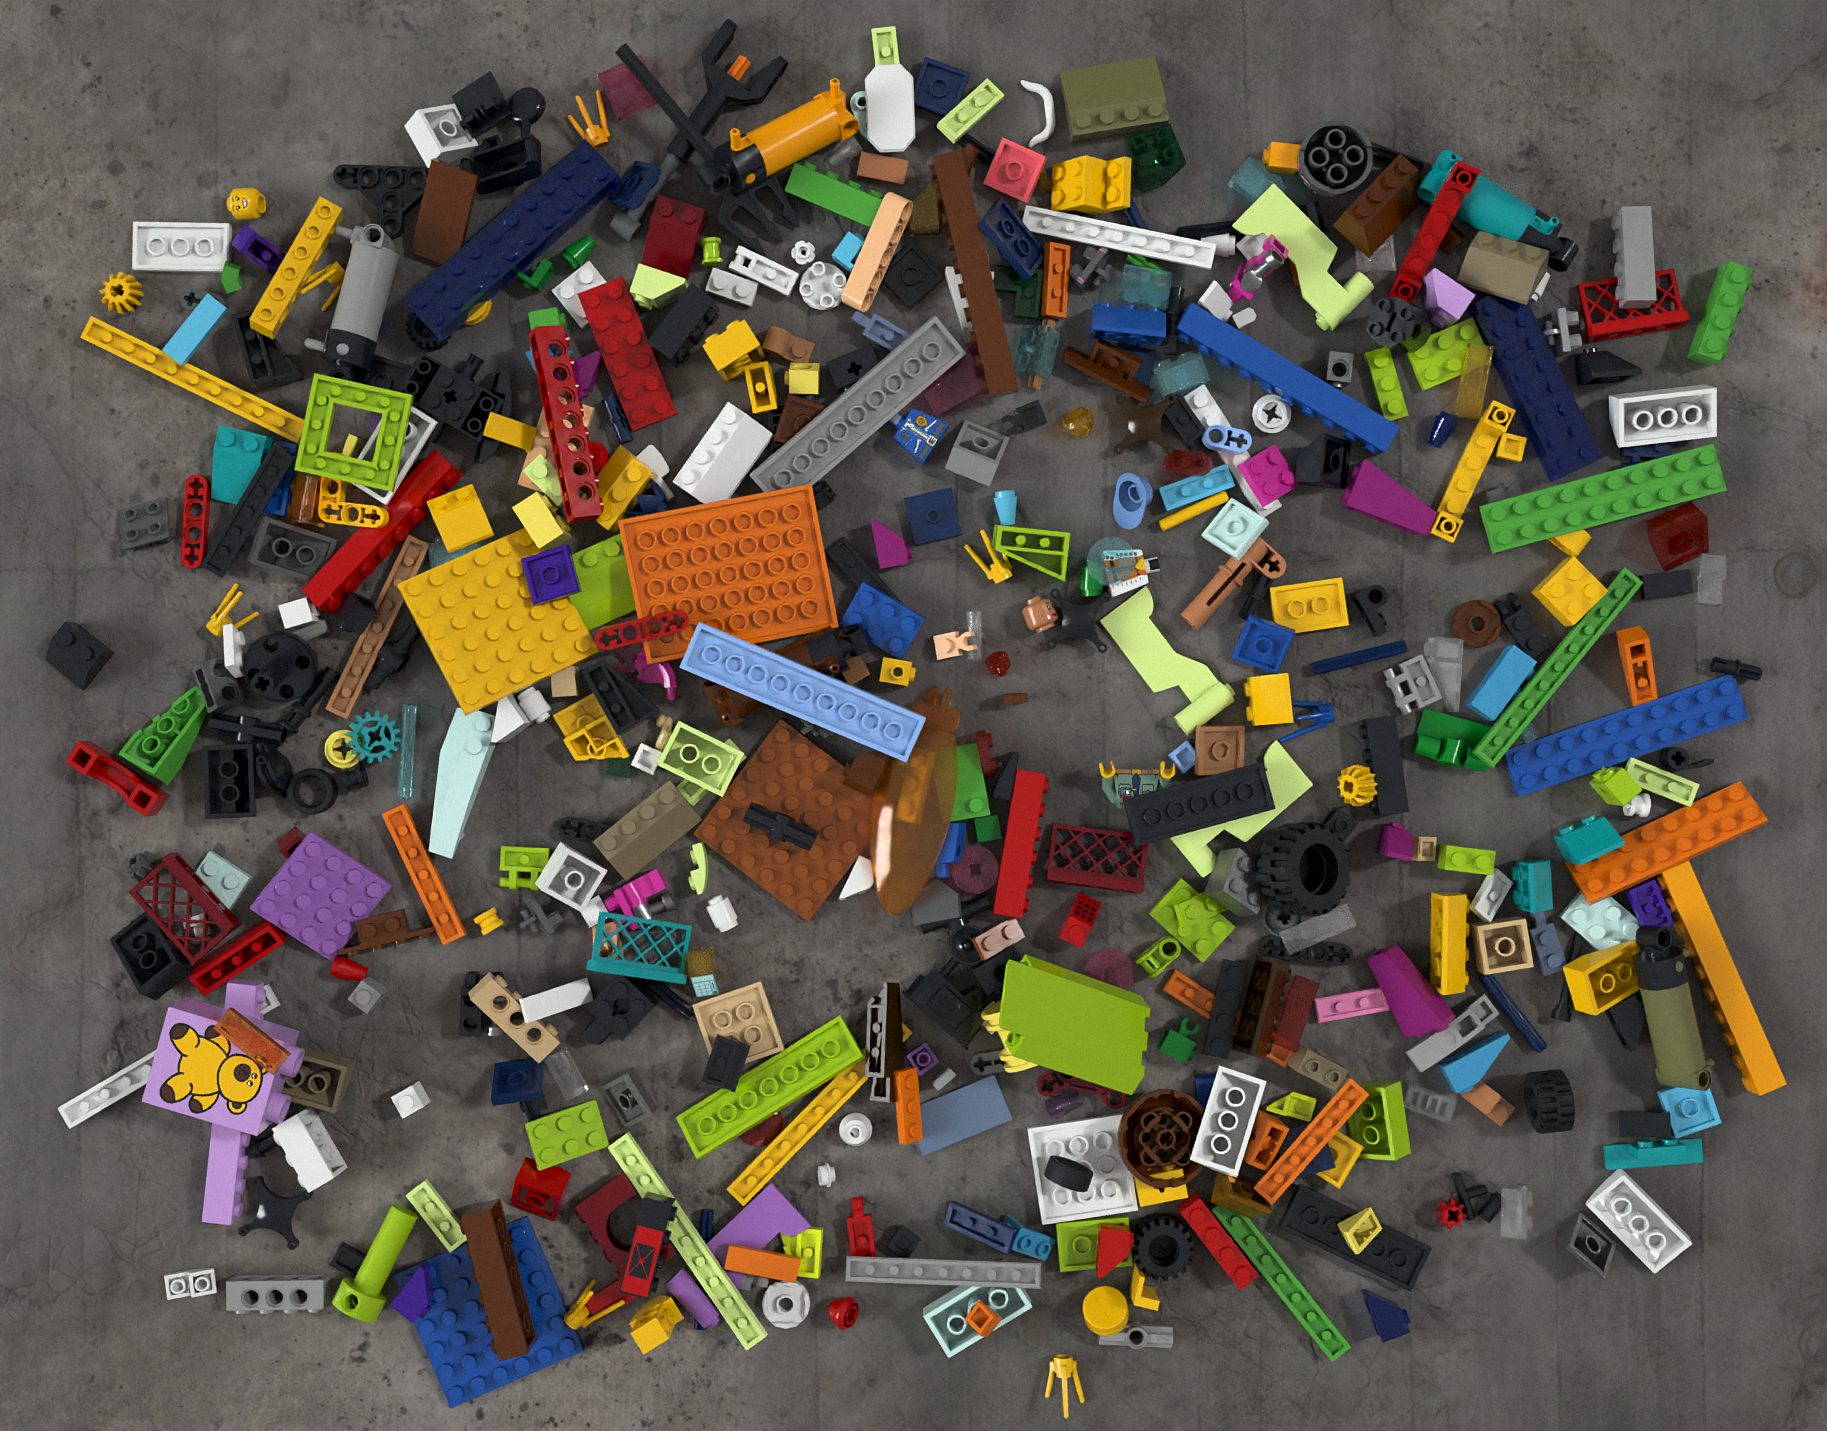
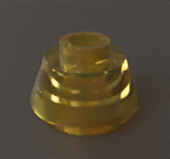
M1086 407L1075 408L1065 415L1062 426L1073 437L1085 438L1091 434L1094 428L1093 412Z

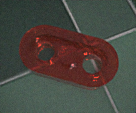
M1175 450L1173 455L1166 454L1163 462L1165 469L1173 475L1203 477L1212 469L1211 457L1202 451ZM1177 460H1181L1179 467L1175 465ZM1203 461L1204 465L1199 469L1198 464Z
M985 730L976 731L985 779L995 777L994 772H998L996 758H991L989 748H993L991 734H986Z

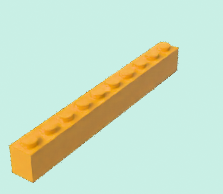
M1689 860L1656 875L1654 879L1662 887L1666 898L1664 901L1671 908L1676 921L1674 922V927L1680 936L1682 935L1685 944L1683 947H1687L1690 950L1691 954L1689 957L1692 958L1695 964L1693 967L1694 973L1699 980H1702L1705 987L1703 989L1704 996L1712 1003L1714 1008L1713 1016L1719 1025L1721 1024L1724 1031L1722 1034L1723 1039L1734 1053L1732 1056L1733 1062L1738 1069H1741L1744 1076L1742 1078L1743 1085L1748 1091L1759 1096L1787 1085Z

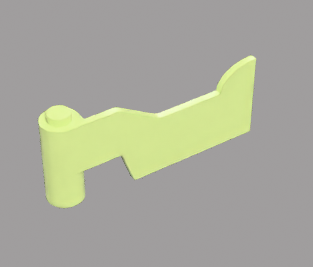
M1274 183L1232 225L1237 231L1248 236H1258L1263 233L1268 238L1273 234L1289 250L1287 258L1295 266L1302 297L1317 311L1315 314L1317 318L1316 323L1324 331L1327 329L1333 331L1374 289L1372 282L1360 272H1356L1343 286L1327 272L1338 248Z
M1145 586L1101 619L1100 622L1154 693L1179 685L1191 701V704L1175 715L1174 719L1183 732L1189 736L1196 731V726L1204 725L1235 701L1233 698L1235 692L1228 683L1223 685L1219 682L1206 665L1179 655L1172 649L1149 618L1153 611V599L1150 591Z
M1277 740L1269 746L1264 756V767L1276 809L1170 838L1201 877H1205L1212 872L1217 860L1216 855L1206 844L1221 831L1225 830L1243 842H1247L1313 785Z

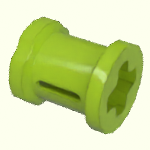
M707 237L700 239L699 243L703 248L704 258L701 261L702 266L711 267L723 264L719 249L721 238Z

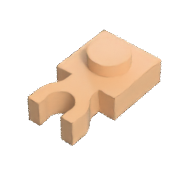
M959 631L933 636L937 660L963 655L962 649L966 651L976 650L977 645H968L967 643L968 637L975 636L974 631L965 632L960 637Z

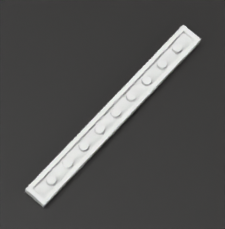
M269 984L263 986V989H266V998L264 1003L261 1004L260 1011L263 1015L281 1005ZM156 1050L58 1107L68 1128L75 1127L146 1085Z

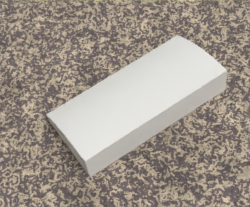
M1617 1169L1608 1177L1586 1202V1205L1654 1274L1692 1245L1689 1236L1623 1169Z

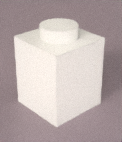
M307 597L278 605L285 629L294 630L320 621V609Z
M420 1081L415 1082L391 1097L402 1119L431 1102Z

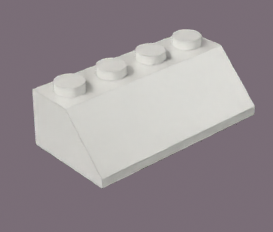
M1704 384L1609 395V421L1618 447L1717 437V388Z
M728 402L679 471L673 483L703 504L730 499L774 435L746 413Z
M412 405L394 492L355 483L352 484L383 504L388 505L438 422ZM381 420L357 459L373 462Z
M1219 1065L1190 1157L1191 1161L1235 1178L1238 1176L1267 1081Z

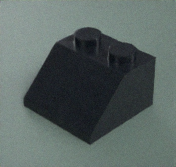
M64 622L50 640L45 660L80 689L85 690L114 655V652L78 623Z

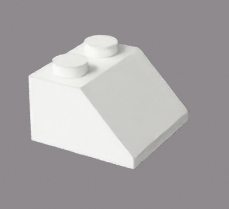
M456 104L419 109L405 125L407 132L428 168L433 158L451 163L479 146L475 138L472 139L468 129L464 130L460 126L459 122L462 120V116Z

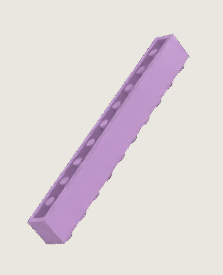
M234 978L227 982L225 1009L263 1020L264 1015L260 1011L261 1004L264 1003L266 998V989H263L264 981ZM212 1123L202 1222L232 1225L241 1217L243 1203H240L246 1186L243 1172L248 1165V1156L245 1153L246 1147L250 1143L251 1134Z

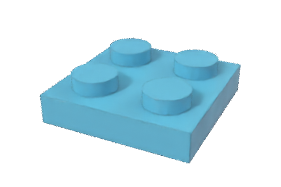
M1670 1086L1657 1091L1663 1111L1670 1112L1671 1134L1674 1138H1680L1722 1123L1710 1088L1707 1091Z

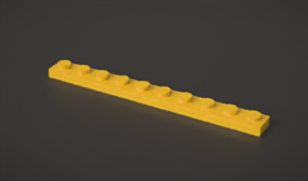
M90 316L80 338L300 444L304 425L303 419L189 363L182 366L164 351Z
M902 1021L904 1042L913 1031ZM866 1045L861 1049L865 1058L835 1076L727 1187L726 1190L743 1206L869 1078L865 1076Z

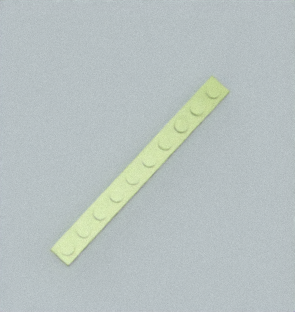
M630 1132L608 1147L642 1199L647 1191L674 1198ZM675 1200L674 1206L678 1207L674 1222L670 1221L668 1230L672 1231L670 1240L747 1351L768 1334Z

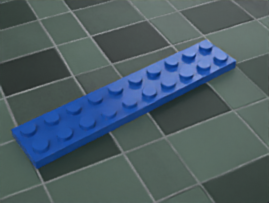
M1726 674L1658 697V699L1511 747L1503 755L1516 796L1521 797L1600 770L1603 766L1606 768L1630 758H1635L1747 720L1749 717L1736 679L1733 678V675Z

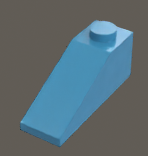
M1500 1030L1438 1063L1450 1089L1455 1093L1460 1092L1461 1094L1474 1088L1473 1085L1481 1080L1509 1041V1034Z

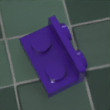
M1647 879L1625 890L1640 926L1669 927L1674 924L1672 910L1665 903L1662 897V887L1655 879Z

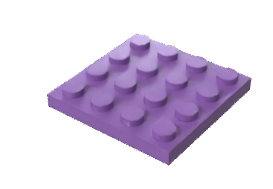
M310 830L252 903L250 909L328 960L333 961L339 954L338 950L343 948L357 931L355 921L369 916L392 887V883L313 830Z

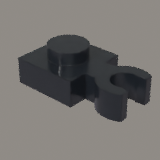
M1039 400L1016 408L1017 416L1006 415L1001 419L1002 423L1006 421L1013 423V427L1006 430L1007 435L1015 433L1020 426L1026 432L1047 424Z

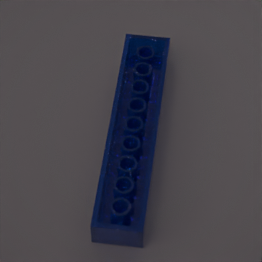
M586 139L583 140L403 299L404 303L438 341L442 343L479 308L517 276L518 271L522 272L615 190L620 183L619 174Z

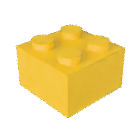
M1573 556L1565 558L1531 593L1566 627L1575 625L1608 590Z

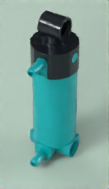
M1449 150L1441 151L1418 187V196L1432 205L1446 176L1458 160L1462 161L1463 158ZM1479 174L1470 194L1467 193L1455 215L1477 230L1550 251L1547 266L1558 272L1567 271L1579 250L1578 245L1573 240L1566 237L1557 238L1562 228V224L1559 223L1557 217H1550L1539 209L1533 208L1481 174Z

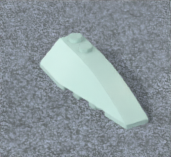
M457 707L440 751L429 852L450 859L454 857L496 745L495 742H491L496 718L494 715L478 710L465 716L461 708Z

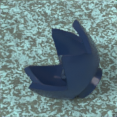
M650 479L649 483L651 486L647 490L649 495H637L640 505H636L633 509L634 511L628 510L626 514L635 517L665 511L668 505L664 502L666 496L659 484Z

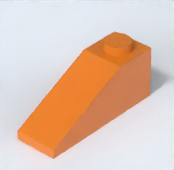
M1641 625L1616 631L1619 654L1632 705L1636 706L1658 699L1648 635Z

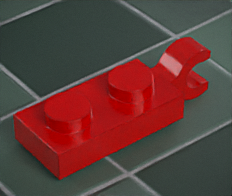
M863 1196L853 1197V1215L847 1216L851 1255L877 1257L872 1213L864 1214Z

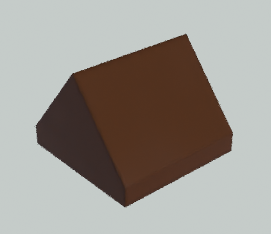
M1450 224L1439 247L1449 255L1463 240L1465 235Z

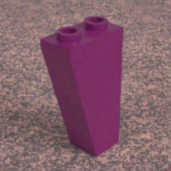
M1364 459L1358 464H1354L1350 473V477L1353 478L1350 487L1346 486L1341 500L1344 501L1342 508L1421 538L1429 536L1437 512L1368 460Z
M1397 944L1378 949L1366 959L1405 1037L1415 1035L1416 1038H1419L1430 1031L1435 1030L1436 1033H1439L1449 1028L1448 1024L1455 1018L1453 1011Z

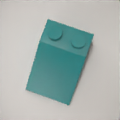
M219 425L213 452L211 499L237 505L276 440L268 436Z

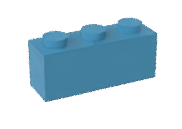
M1515 645L1506 646L1465 702V705L1487 721L1498 720L1507 709L1505 706L1509 700H1514L1520 693L1521 688L1519 687L1524 680L1527 681L1534 674L1535 669L1533 667L1537 661Z

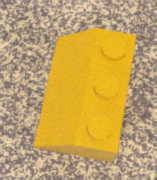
M622 445L618 447L605 467L597 475L599 480L597 491L599 498L603 500L604 510L596 521L608 531L616 532L619 528L618 520L627 518L628 514L626 512L628 510L632 511L637 505V495H644L651 486L649 480L653 479L655 481L659 475ZM584 493L581 498L587 500L586 494Z

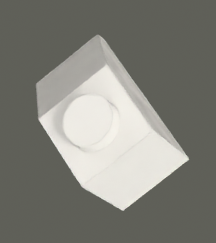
M1214 280L1196 305L1226 322L1233 313L1230 308L1234 303Z

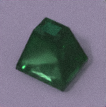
M1171 124L1124 138L1127 155L1129 158H1132L1131 172L1139 194L1163 187L1186 165V160Z

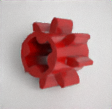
M1449 1197L1448 1201L1445 1202L1439 1200V1208L1434 1209L1440 1215L1437 1222L1439 1224L1446 1222V1227L1450 1230L1452 1225L1461 1227L1460 1222L1462 1218L1467 1217L1461 1211L1464 1205L1461 1202L1455 1204V1200L1452 1197ZM1451 1209L1453 1215L1449 1217L1448 1211Z

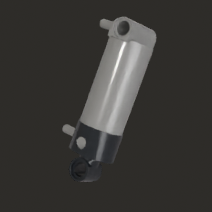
M369 224L365 227L355 226L354 230L341 226L335 228V234L351 239L350 244L352 245L331 328L327 331L325 342L311 338L305 340V347L322 351L321 358L334 364L326 376L334 378L345 376L346 380L356 382L354 377L356 371L369 373L377 347L376 342L399 260V255L395 252L394 242L377 224Z

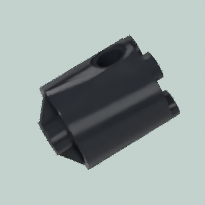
M1397 297L1380 299L1369 314L1367 332L1374 341L1401 353H1411L1424 346L1430 337L1432 329L1431 319L1424 309Z

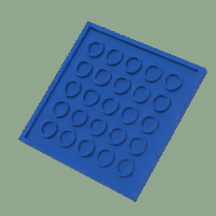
M528 1215L507 1224L537 1335L535 1344L526 1355L499 1362L498 1355L493 1353L491 1344L493 1340L492 1332L487 1329L485 1323L486 1309L485 1306L482 1307L480 1304L479 1292L481 1291L479 1283H476L473 1278V1260L469 1259L466 1251L468 1242L461 1244L451 1253L448 1250L393 1275L401 1292L419 1267L425 1261L430 1263L434 1298L429 1305L432 1308L424 1319L418 1317L414 1325L450 1408L564 1360L585 1349L578 1330L570 1328L564 1321V1315L569 1311Z

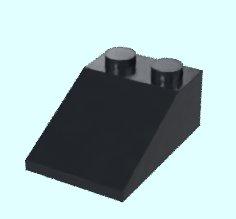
M146 911L110 939L137 991L153 1000L159 999L192 971L193 967L188 958Z

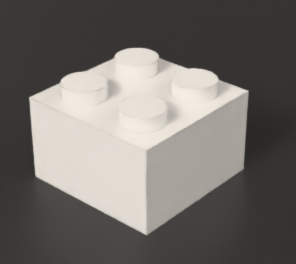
M560 842L535 884L541 891L583 912L608 870L600 863Z

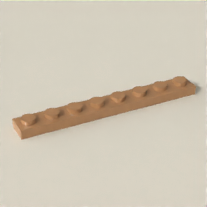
M408 534L374 605L377 613L362 635H360L325 708L326 710L345 719L351 718L367 684L365 681L371 675L378 661L377 655L385 646L405 604L397 584L419 575L432 545Z

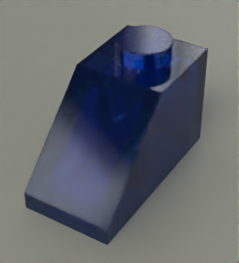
M1367 1289L1361 1290L1377 1336L1383 1343L1410 1333L1407 1324H1410L1411 1321L1405 1309L1402 1310L1397 1303Z

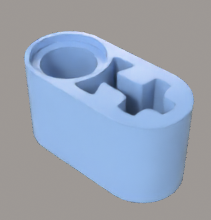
M1218 424L1210 426L1202 437L1203 444L1208 449L1233 455L1244 453L1252 443L1251 436L1247 431ZM1210 432H1218L1221 436V441L1213 443L1209 438ZM1238 437L1241 438L1240 442L1244 443L1239 448L1237 447V443L1233 442Z

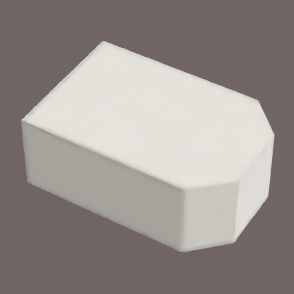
M1246 308L1231 316L1237 330L1253 323L1256 318V314L1251 308Z

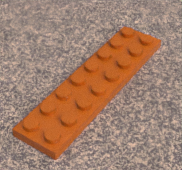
M1739 781L1692 803L1691 807L1685 806L1620 836L1625 843L1622 847L1583 865L1572 864L1566 861L1564 867L1589 906L1766 825L1768 819L1742 782Z

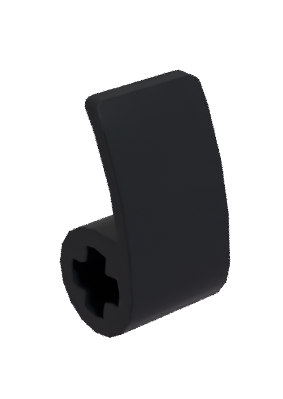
M1667 747L1659 754V762L1668 769H1696L1714 763V759H1704L1689 765V754L1680 747ZM1672 755L1677 756L1676 761L1671 760Z

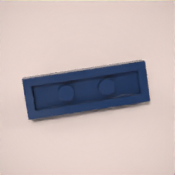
M955 1200L950 1202L944 1222L945 1226L1006 1254L1011 1252L1018 1229Z

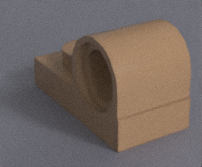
M772 325L769 326L762 345L764 353L792 363H809L815 348V343L795 337L790 332Z

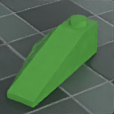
M194 686L172 703L171 709L162 716L157 715L152 719L153 723L143 731L139 729L134 733L119 755L168 786L183 766L208 713L199 687Z

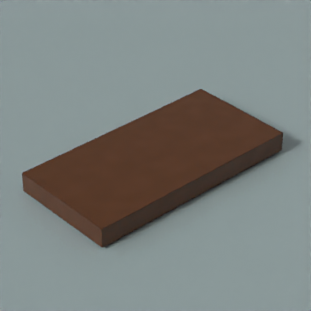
M436 158L431 159L411 253L454 269L459 267L479 183V174Z

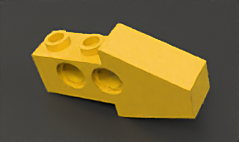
M660 1294L645 1303L629 1322L632 1328L630 1334L644 1355L667 1341L675 1324L683 1320L684 1317L671 1297Z

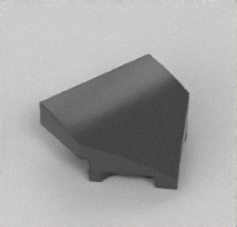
M937 877L933 878L912 902L913 922L916 927L963 918L960 894Z

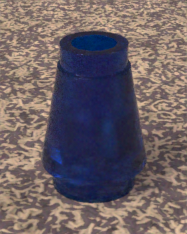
M1441 411L1439 416L1436 415L1427 443L1441 449L1442 445L1458 427L1457 422L1459 419L1447 412Z

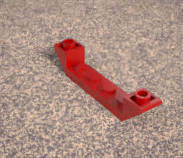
M1460 160L1453 166L1446 176L1399 268L1389 297L1402 298L1413 303L1422 286L1423 276L1467 193L1470 194L1481 173V169Z

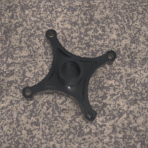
M1052 589L1050 596L1059 603L1063 614V621L1058 634L1053 639L1048 640L1047 647L1054 649L1060 641L1066 638L1081 637L1093 642L1100 653L1106 652L1107 645L1099 639L1096 633L1095 618L1100 607L1105 602L1110 601V593L1104 592L1098 600L1089 604H1075L1066 600L1058 589Z
M263 1176L255 1177L252 1180V1185L257 1187L260 1194L259 1210L251 1223L239 1228L238 1234L246 1236L251 1230L257 1228L271 1229L280 1233L286 1239L288 1249L294 1250L299 1246L300 1242L292 1230V1216L296 1207L301 1202L307 1201L313 1196V1191L308 1193L305 1190L302 1194L295 1197H283L275 1194L267 1187Z

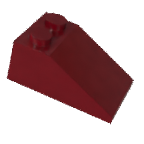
M658 195L649 225L641 264L685 278L688 282L699 247V240L702 237L708 217L705 209Z

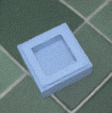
M1188 740L1168 754L1182 774L1195 765V749Z

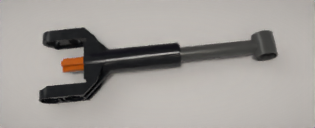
M727 19L701 54L708 91L689 119L704 137L727 106L761 104L783 75L789 63L781 56L772 60L750 92L747 91V87L739 82L752 64L746 57L739 55L728 72H725L716 65L734 39L737 24L730 19ZM681 131L677 133L666 150L669 155L659 167L662 170L659 181L644 196L645 201L634 211L628 210L627 213L623 210L619 211L610 224L612 230L629 242H632L639 234L642 224L638 221L680 163L686 164L696 150Z

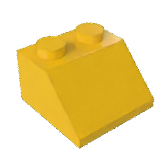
M473 484L427 501L448 554L494 536Z

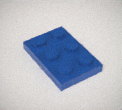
M863 581L840 624L847 627L860 623L871 643L902 660L925 622L926 617Z

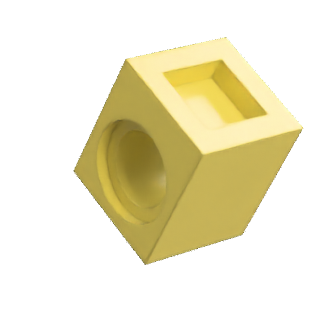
M791 362L789 371L785 370V385H789V393L818 394L820 387V363Z

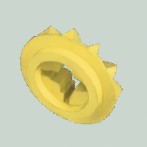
M336 731L328 737L325 743V755L328 761L338 768H350L359 762V753L352 755L351 751H348L346 756H344L342 751L335 750V748L342 747L344 742L351 741V738L347 737L346 733L352 731ZM357 736L358 744L362 747V739Z

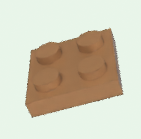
M1196 726L1195 774L1214 775L1244 767L1245 726Z

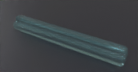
M403 704L397 793L399 799H411L417 711L415 704Z

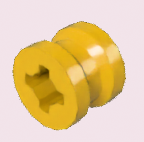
M495 907L473 919L482 928L481 933L483 936L504 924L503 920L499 919L496 915L497 910Z

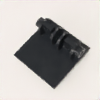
M491 71L452 96L462 116V120L459 122L460 126L464 130L468 129L472 139L512 114Z

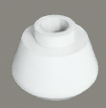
M851 1113L842 1119L839 1133L845 1143L852 1146H860L871 1137L872 1125L865 1115Z

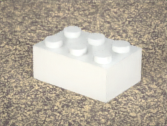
M307 1107L283 1121L280 1125L272 1128L275 1142L284 1149L287 1163L294 1167L298 1174L300 1185L306 1188L308 1193L332 1180L348 1168L313 1107Z

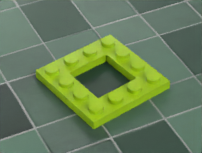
M314 373L294 470L394 492L414 396ZM336 404L382 414L373 462L326 452Z

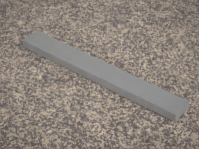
M846 1256V1281L1041 1289L1042 1263Z

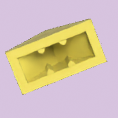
M1371 1207L1337 1224L1348 1246L1355 1254H1360L1382 1230Z

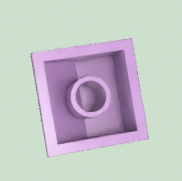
M1433 268L1422 278L1421 291L1424 307L1431 318V323L1439 328L1444 327L1446 329L1460 319L1475 297V294L1436 268Z

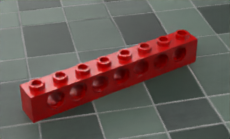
M563 325L534 327L529 333V340L567 524L595 521L602 515L604 505L597 491L599 480L597 475L594 474L592 467L594 456L592 451L589 450L587 443L589 432L583 423L584 408L578 399L579 384L577 380H574V360L572 356H569L568 351L569 336L564 332ZM548 349L554 350L557 353V357L552 356ZM553 373H558L562 377V381L557 380ZM558 396L564 397L567 404L561 403ZM563 420H568L572 428L566 427ZM568 443L575 445L577 452L571 451ZM573 467L579 468L582 476L575 474ZM578 490L586 494L587 500L579 497Z

